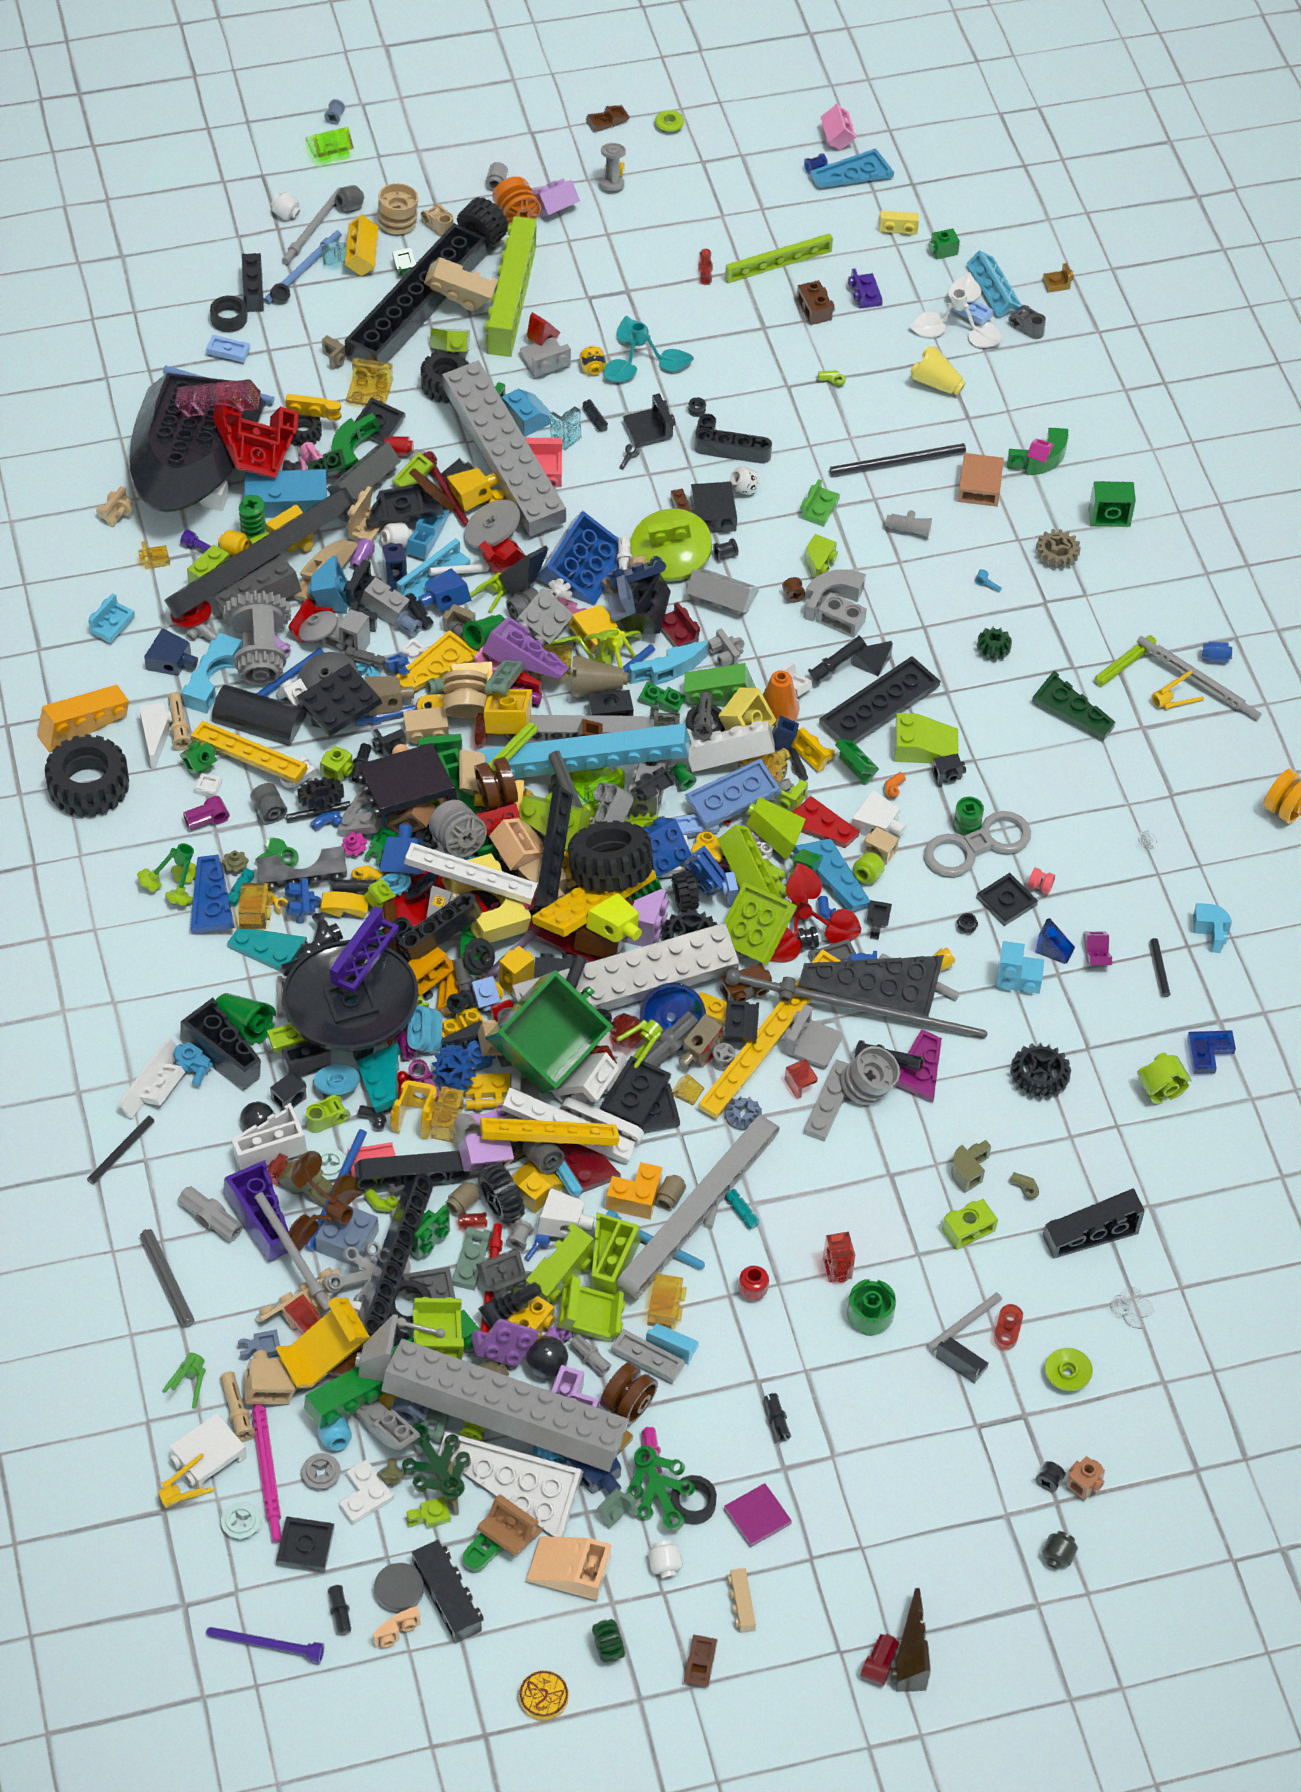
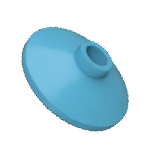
M329 1065L320 1069L315 1074L314 1085L324 1094H346L354 1090L359 1084V1073L348 1065Z

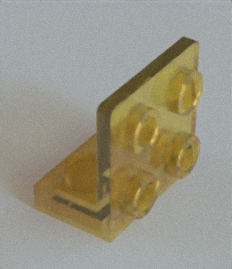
M354 358L352 362L353 378L346 402L365 406L372 397L386 404L393 383V364Z

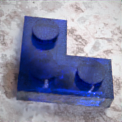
M1233 1030L1188 1032L1187 1039L1193 1074L1216 1073L1215 1054H1235L1236 1047Z

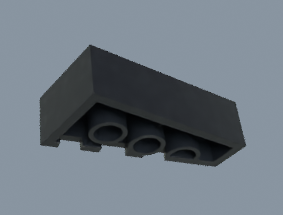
M1132 1188L1062 1218L1051 1220L1045 1224L1043 1238L1053 1259L1139 1234L1145 1210L1135 1189Z

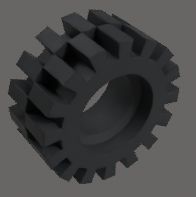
M298 414L297 429L300 427H308L310 429L306 431L297 430L290 443H293L296 447L298 444L301 447L306 442H312L315 445L316 441L319 442L320 437H322L320 417Z
M688 870L673 874L671 878L673 895H675L674 899L679 910L685 912L687 908L689 910L698 909L700 905L699 893L693 873Z

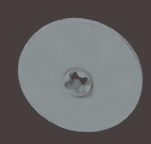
M497 500L483 506L470 518L466 525V541L470 546L481 549L479 545L484 540L492 546L501 543L516 529L520 520L519 508L510 500Z

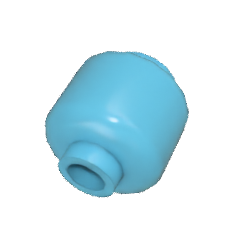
M345 1417L339 1418L333 1425H326L321 1429L319 1427L317 1429L323 1446L328 1450H342L352 1439V1432Z

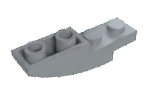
M378 1400L359 1407L353 1413L365 1424L370 1434L392 1449L401 1450L420 1437L419 1432L393 1409L389 1411Z

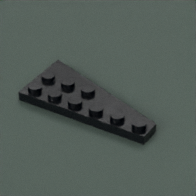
M944 955L804 963L798 986L929 1017Z

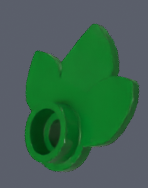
M279 838L265 839L268 851L257 858L278 855L287 866L293 868L297 865L299 855L295 849L287 847L285 842ZM286 856L292 857L290 861L284 860Z

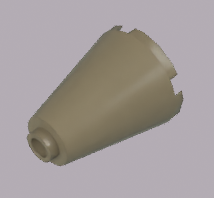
M573 656L572 697L578 698L597 692L604 693L621 690L623 685H627V672H623V668L580 656Z

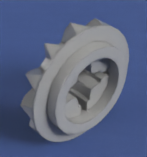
M314 1454L302 1466L303 1480L307 1483L308 1487H314L318 1491L323 1488L329 1489L333 1484H337V1480L341 1476L339 1462L329 1454ZM326 1468L325 1471L327 1476L320 1475L319 1477H317L316 1470L318 1469L321 1471Z

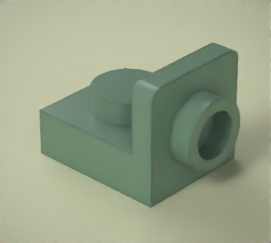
M615 1489L596 1508L603 1524L609 1528L626 1512L635 1517L639 1514L636 1499L630 1493H623L618 1489Z

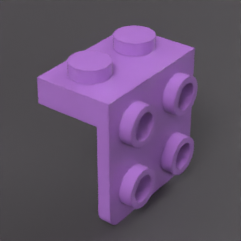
M499 1319L489 1333L475 1330L471 1335L476 1356L517 1368L539 1334L536 1329Z

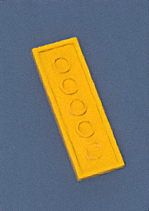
M652 870L644 882L638 883L633 888H626L624 891L617 890L612 893L603 891L599 893L595 890L589 891L579 886L533 915V924L565 937L587 923L588 911L617 893L624 899L655 880L656 871Z

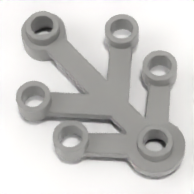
M377 1242L367 1243L365 1253L368 1256L379 1258L381 1252L380 1245ZM370 1245L375 1246V1253L370 1252ZM349 1247L343 1251V1258L348 1262L352 1261L363 1268L364 1271L343 1276L337 1273L328 1274L324 1277L322 1285L327 1292L334 1293L341 1290L343 1285L367 1280L361 1292L354 1297V1301L359 1302L360 1296L365 1297L376 1265L359 1255L355 1247ZM349 1250L353 1251V1258L348 1257ZM409 1260L407 1261L403 1274L410 1272L411 1265ZM333 1278L338 1282L336 1287L331 1284Z

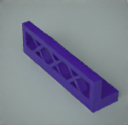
M376 906L372 909L331 966L329 971L332 984L355 993L397 934L399 925L383 919V909ZM381 926L390 930L388 934L378 935V930ZM378 942L379 947L377 950L367 951L366 947L369 944ZM367 959L368 963L365 966L356 968L355 963L357 960ZM355 974L356 976L353 984L343 980L349 975Z

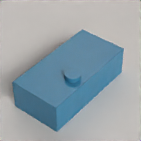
M326 469L278 471L275 479L245 472V496L252 494L263 499L265 518H274L296 504L304 512L327 498Z

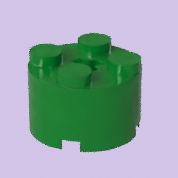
M865 1279L858 1282L851 1289L847 1308L849 1322L854 1328L867 1336L883 1332L891 1325L896 1307L895 1292L887 1283L881 1280L870 1281V1279Z

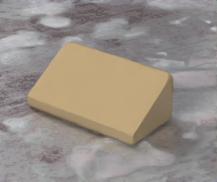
M460 750L459 789L471 796H475V793L480 794L476 783L474 765L484 763L485 754L468 750Z

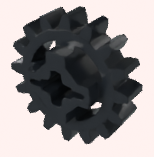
M323 777L320 780L314 778V780L306 781L307 784H301V788L297 789L299 803H301L302 807L307 806L308 809L315 808L318 810L320 807L327 809L328 806H335V802H341V798H344L343 783L340 784V780L334 781V778L328 779Z

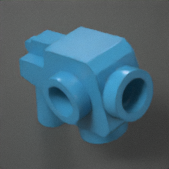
M190 1042L184 1045L179 1044L174 1049L173 1056H175L176 1060L174 1065L181 1066L185 1073L194 1071L195 1076L192 1084L200 1086L205 1073L208 1074L209 1069L213 1067L210 1059L203 1055L201 1049Z

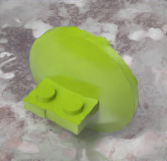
M663 509L648 515L636 526L631 537V554L633 557L645 555L646 560L650 562L653 556H659L665 562L666 569L661 572L665 582L690 578L693 569H702L705 566L712 551L711 533L706 523L694 513L682 509Z

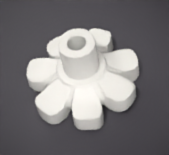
M561 578L549 582L550 588L547 591L562 604H565L567 599L572 597V592L567 591L571 588L568 582L564 584V580Z

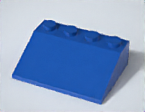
M582 510L567 527L540 569L537 578L548 586L550 581H556L558 578L564 580V584L567 582L570 584L571 588L567 591L572 592L573 598L595 605L604 591V588L600 585L601 581L619 567V561H617L618 537Z

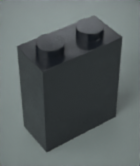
M731 481L691 484L690 499L692 511L706 523L710 533L737 531V513Z

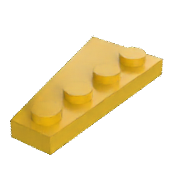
M449 630L406 667L410 673L403 676L398 674L395 677H399L401 687L413 686V690L416 692L426 686L427 680L442 678L446 673L450 672V664L473 662L478 651L470 648L464 640Z

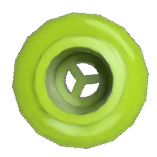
M872 852L863 854L853 865L854 876L864 884L876 882L885 871V865L881 857Z

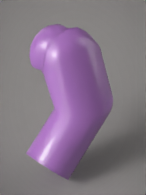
M556 1326L551 1327L544 1336H553L565 1342L572 1337V1331Z

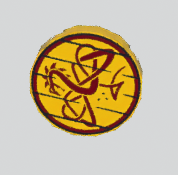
M540 1670L533 1672L520 1685V1705L529 1717L536 1720H551L558 1714L563 1713L568 1704L569 1690L567 1684L560 1675L552 1671Z

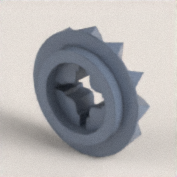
M740 1096L738 1099H732L726 1107L728 1122L739 1129H747L758 1115H762V1108H760L758 1101H753L751 1097L742 1098ZM747 1107L748 1113H745L741 1118L740 1111Z

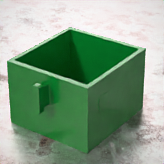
M555 970L541 976L486 1035L485 1039L541 1093H546L557 1089L614 1026L586 1000L595 992L590 986L584 988L579 993Z

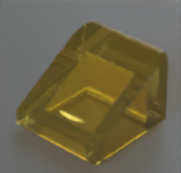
M686 1074L678 1080L672 1092L674 1097L694 1105L703 1092L704 1087L689 1074Z

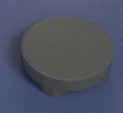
M393 1563L384 1567L375 1579L374 1590L376 1599L380 1607L394 1612H402L418 1606L424 1593V1581L421 1573L415 1567L406 1563Z

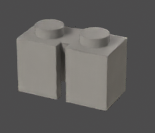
M375 577L364 590L360 604L395 626L398 615L403 611L406 612L410 600L396 590L391 592L389 585Z

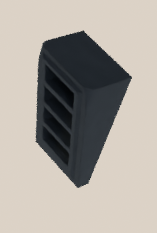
M479 1020L442 1038V1048H445L447 1045H462L463 1050L467 1049L468 1043L475 1040L479 1041L477 1032L483 1022Z

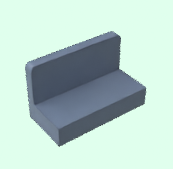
M624 575L616 578L618 593L608 597L613 622L636 613L632 589Z

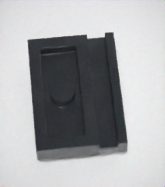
M727 1000L724 1041L744 1043L753 1041V1043H757L759 1002L749 1004V1002Z

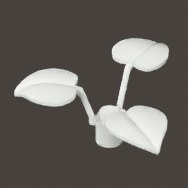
M970 272L961 276L950 287L948 294L952 302L948 303L947 311L942 319L938 313L928 311L920 314L910 325L911 330L917 335L925 338H935L945 332L946 326L944 322L947 320L951 308L957 311L965 309L973 329L969 333V341L973 346L989 348L998 345L1002 341L1000 331L992 323L985 322L982 326L978 324L977 327L974 325L969 304L967 303H972L979 299L981 288Z

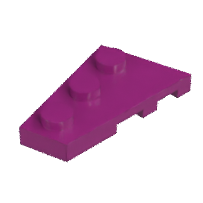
M921 1029L908 1054L923 1056V1068H921V1071L900 1066V1076L895 1084L896 1086L931 1102L934 1101L942 1038Z

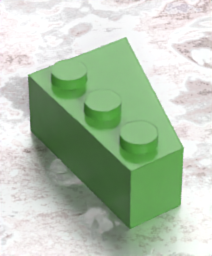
M746 663L685 672L684 694L689 705H699L700 694L708 692L713 696L712 705L725 707L739 688H756Z

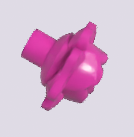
M351 832L348 837L342 840L343 844L341 846H343L348 856L352 854L358 856L360 852L366 850L367 840L363 838L361 833L355 834Z

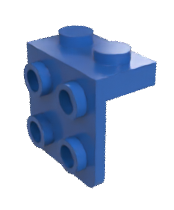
M661 816L654 819L652 825L641 827L648 833L651 839L654 862L652 870L656 871V876L664 875L681 865L686 858L692 855L676 819Z
M705 845L683 861L685 870H690L693 873V877L698 882V888L702 893L707 894L709 897L724 889L722 882H725V872Z

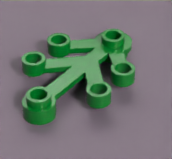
M642 1446L634 1453V1462L637 1469L632 1484L627 1488V1493H630L635 1499L643 1496L644 1489L641 1484L647 1472L650 1480L642 1503L637 1508L639 1511L638 1516L643 1520H649L653 1516L651 1506L655 1494H657L665 1511L663 1524L670 1530H679L684 1524V1516L675 1510L665 1487L678 1490L684 1496H691L695 1491V1486L688 1480L680 1481L659 1475L655 1466L669 1469L675 1475H681L685 1471V1464L678 1459L670 1460L659 1457L656 1450L651 1446ZM650 1455L649 1460L644 1462V1457ZM679 1463V1470L674 1471V1466ZM689 1484V1490L684 1492V1486ZM638 1487V1493L633 1495V1489ZM648 1508V1513L642 1516V1511ZM678 1517L679 1520L677 1524L673 1525V1519Z

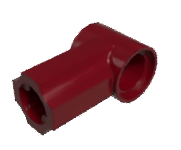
M889 1634L879 1635L871 1655L866 1658L862 1667L861 1678L882 1687L885 1685L891 1670V1663L900 1644L894 1636Z

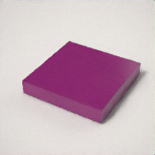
M766 1483L724 1506L725 1512L750 1548L792 1523V1520Z

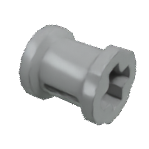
M516 1220L513 1224L514 1230L511 1236L507 1237L506 1243L512 1249L523 1251L527 1246L526 1240L528 1235L532 1234L534 1228L527 1221Z

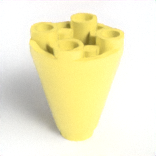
M927 346L922 353V361L920 363L916 362L910 371L912 372V379L949 394L954 393L958 395L966 384L963 381V377L937 347Z

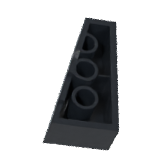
M212 997L180 1021V1039L185 1043L190 1042L201 1049L203 1055L208 1057L214 1066L245 1089L260 1077L261 1059L248 1042L242 1039L239 1035V1030L232 1026L227 1019L228 1016L223 1010L219 1009L216 1000Z

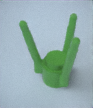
M188 1353L162 1391L166 1393L170 1387L171 1390H175L184 1376L189 1378L197 1376L192 1408L195 1409L202 1379L206 1372V1369L203 1368L205 1363L203 1357L196 1353Z

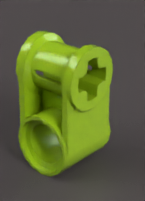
M331 1095L307 1107L305 1113L306 1128L310 1132L319 1133L335 1125L342 1124L349 1119L351 1114L341 1103L340 1095Z

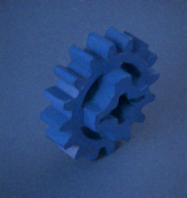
M447 1045L445 1048H440V1053L434 1055L437 1059V1062H432V1065L436 1067L432 1074L437 1075L434 1082H440L439 1089H445L446 1094H460L468 1091V1086L474 1084L471 1080V1077H476V1074L472 1072L476 1065L471 1063L474 1057H468L469 1050H463L462 1045Z

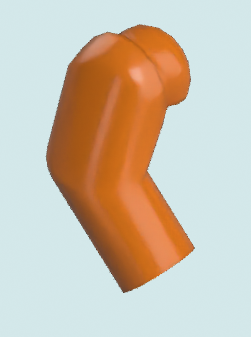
M898 772L885 782V794L887 797L894 799L899 795L898 785L906 780L902 772Z

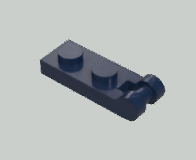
M653 556L650 562L644 564L639 562L631 565L629 569L612 571V574L607 575L608 582L612 588L618 587L616 578L624 575L627 582L631 583L665 571L666 564L659 556Z

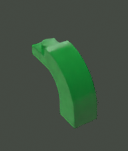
M373 413L361 418L357 422L350 418L336 431L331 449L332 451L338 449L343 451L346 469L340 472L341 476L359 461L354 454L355 447L362 440L380 430Z
M1048 427L1046 441L1053 443L1054 447L1046 462L1028 457L1029 450L1009 449L1007 468L1026 469L1027 475L1043 474L1056 468L1062 462L1066 453L1068 429Z

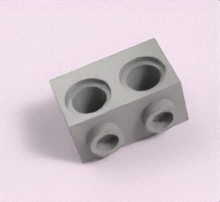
M829 593L819 608L817 622L855 638L865 623L867 608L848 601L841 596Z

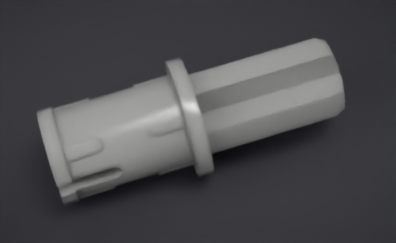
M577 1334L570 1341L571 1346L584 1357L583 1361L585 1363L588 1362L600 1376L605 1375L610 1370L609 1368L612 1365L601 1356L598 1348H593L581 1335Z

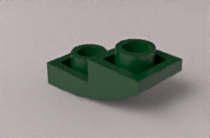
M342 449L323 454V458L307 463L308 470L326 469V479L346 469Z

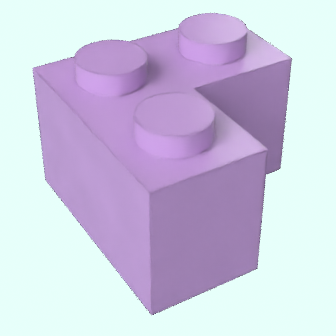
M561 1365L551 1392L599 1408V1399L581 1394L584 1386V1372Z

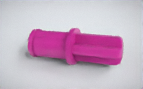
M645 1427L642 1430L643 1445L654 1448L660 1457L661 1448L658 1446L656 1429L654 1427ZM650 1455L645 1456L646 1462L649 1460ZM655 1466L658 1473L661 1474L662 1468Z

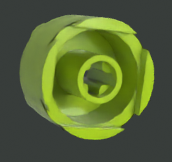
M1165 1052L1158 1054L1154 1058L1155 1061L1148 1066L1141 1067L1137 1071L1139 1081L1154 1104H1162L1163 1101L1161 1099L1167 1097L1170 1100L1177 1098L1189 1088L1188 1081H1192L1178 1056H1167Z

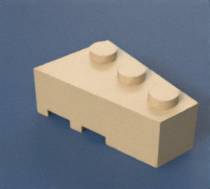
M438 258L430 265L424 282L432 290L440 292L449 300L457 302L463 308L472 312L492 298L498 279L493 277L491 280L480 276V272L475 271L473 274L463 270V266Z

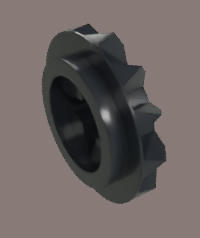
M476 938L470 940L464 946L466 949L462 955L465 957L464 964L469 967V971L482 974L488 972L493 967L495 951L490 942L483 938ZM478 952H484L479 957V960H474V956H476Z

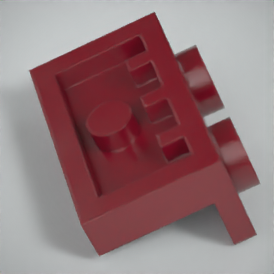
M679 602L674 603V611L665 614L661 629L662 633L673 647L699 642L700 627L698 623L691 619L685 607H682Z

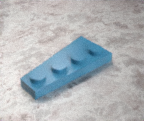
M875 148L811 170L810 177L818 188L893 178L894 171Z
M831 838L795 845L792 851L795 855L802 849L823 856L817 874L820 876L819 878L823 884H827L833 889L832 893L848 910L857 911L869 908L870 899Z

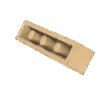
M746 1568L731 1569L730 1575L727 1578L728 1584L732 1586L730 1596L731 1599H734L735 1603L733 1604V1612L737 1614V1618H735L736 1628L739 1627L740 1633L755 1631L756 1622Z

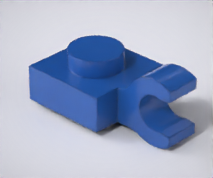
M398 653L386 658L384 668L392 672L398 671L401 676L410 673L406 668V665L409 664L406 655Z

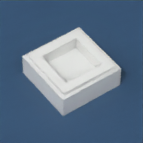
M201 773L194 788V793L207 797L216 796L222 784V778Z

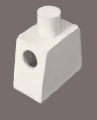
M874 790L867 797L852 820V826L860 831L859 834L865 836L869 832L872 833L876 827H879L888 833L892 832L901 837L906 829V825L898 821L899 807Z
M550 1189L540 1216L537 1234L566 1238L570 1233L568 1227L572 1222L579 1228L592 1231L595 1217L583 1214L584 1201Z

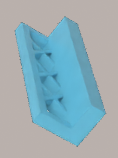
M979 250L966 264L998 317L1002 318L1010 309L1019 311L1018 309L1022 304L993 256Z
M455 538L397 582V591L403 596L413 593L417 598L416 601H419L418 597L427 593L425 583L436 577L429 575V568L470 565V559L460 552V541Z

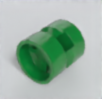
M966 796L957 802L953 826L960 835L965 836L981 829L984 805L979 799Z

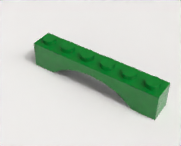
M458 748L438 753L455 786L457 800L465 803L473 813L481 812L478 806H474L475 797L459 789ZM490 834L486 835L483 845L474 854L477 857L492 854L494 859L499 861V851L494 846Z

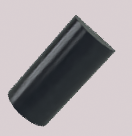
M227 684L223 685L218 692L212 710V722L288 746H291L307 716L306 710L302 707Z

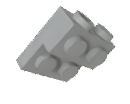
M543 587L516 620L534 635L535 641L540 640L547 646L563 630L573 613Z

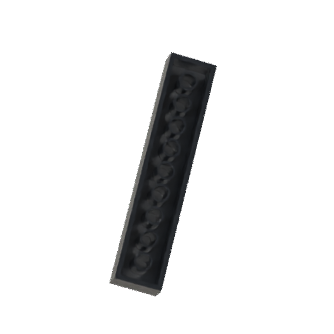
M453 223L344 340L345 356L379 372L447 298L445 295L432 290L428 285L424 284L430 265L438 258H443L463 266V270L471 272L486 255V238Z

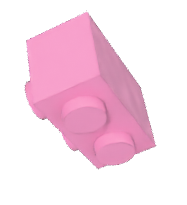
M834 105L821 116L822 129L826 134V142L829 146H834L841 151L857 138L849 112L840 105Z

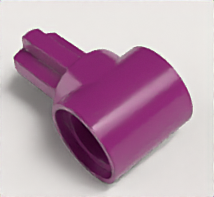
M421 1059L412 1061L408 1067L411 1081L435 1086L437 1089L436 1100H438L442 1093L432 1080L434 1076L429 1070L428 1064ZM416 1069H423L425 1071L421 1076L413 1074Z

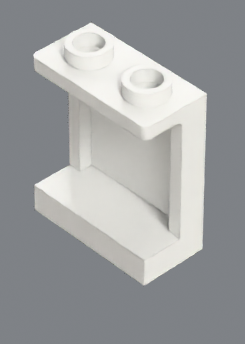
M606 1052L587 1055L559 1087L551 1092L561 1103L564 1102L565 1098L571 1097L572 1094L584 1093L591 1102L598 1101L620 1067Z
M217 1413L169 1446L171 1452L169 1459L176 1469H182L199 1454L202 1453L204 1455L200 1461L184 1474L189 1485H195L197 1488H204L203 1482L233 1460L236 1459L241 1463L247 1458L245 1445Z

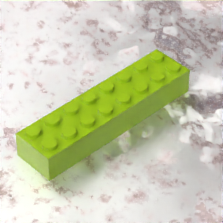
M516 216L513 217L512 224L508 225L509 238H505L504 249L506 251H502L501 263L503 265H499L498 276L500 278L495 287L497 291L492 295L491 303L493 306L489 307L488 318H490V321L486 320L485 332H488L485 339V346H488V354L512 357L537 247V219Z

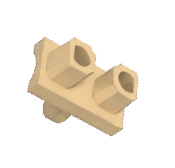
M120 486L116 492L110 491L107 495L108 502L106 505H99L96 512L99 518L106 520L108 526H114L122 515H130L133 510L131 507L132 500L127 496L126 488Z

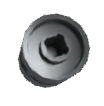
M535 588L522 592L521 596L515 595L506 600L508 613L513 620L517 621L516 618L539 593Z
M261 784L251 792L250 799L264 823L272 824L278 822L286 815L287 807L274 784Z
M524 1141L522 1146L523 1153L541 1173H553L562 1165L564 1153L554 1143Z

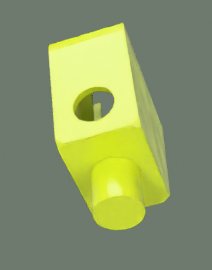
M618 893L588 911L586 927L613 942H618L627 936L636 941L642 934V930L638 928V911Z

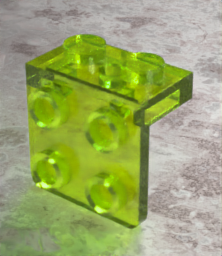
M609 767L574 771L569 774L577 794L586 804L594 805L599 802L594 799L593 793L596 786L601 782L614 784L622 789L625 786V773L621 768L613 772Z

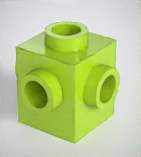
M335 745L323 755L320 761L321 776L328 779L334 778V781L340 780L341 782L346 775L351 774L354 768L352 754L346 749H341Z

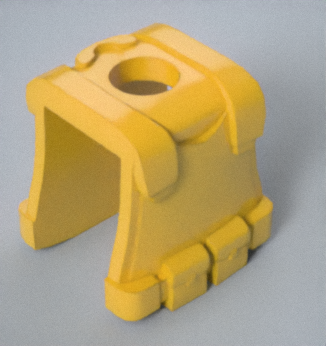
M405 1081L401 1086V1097L399 1100H395L391 1111L392 1131L400 1133L408 1105L423 1108L421 1138L428 1139L432 1128V1115L434 1116L436 1113L435 1100L437 1089L430 1084ZM415 1093H422L426 1098H419Z

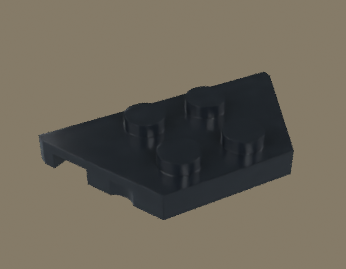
M417 483L380 490L376 497L377 500L371 508L370 518L366 519L365 522L367 529L386 526L391 523H402L444 515L443 506L438 505L434 498Z

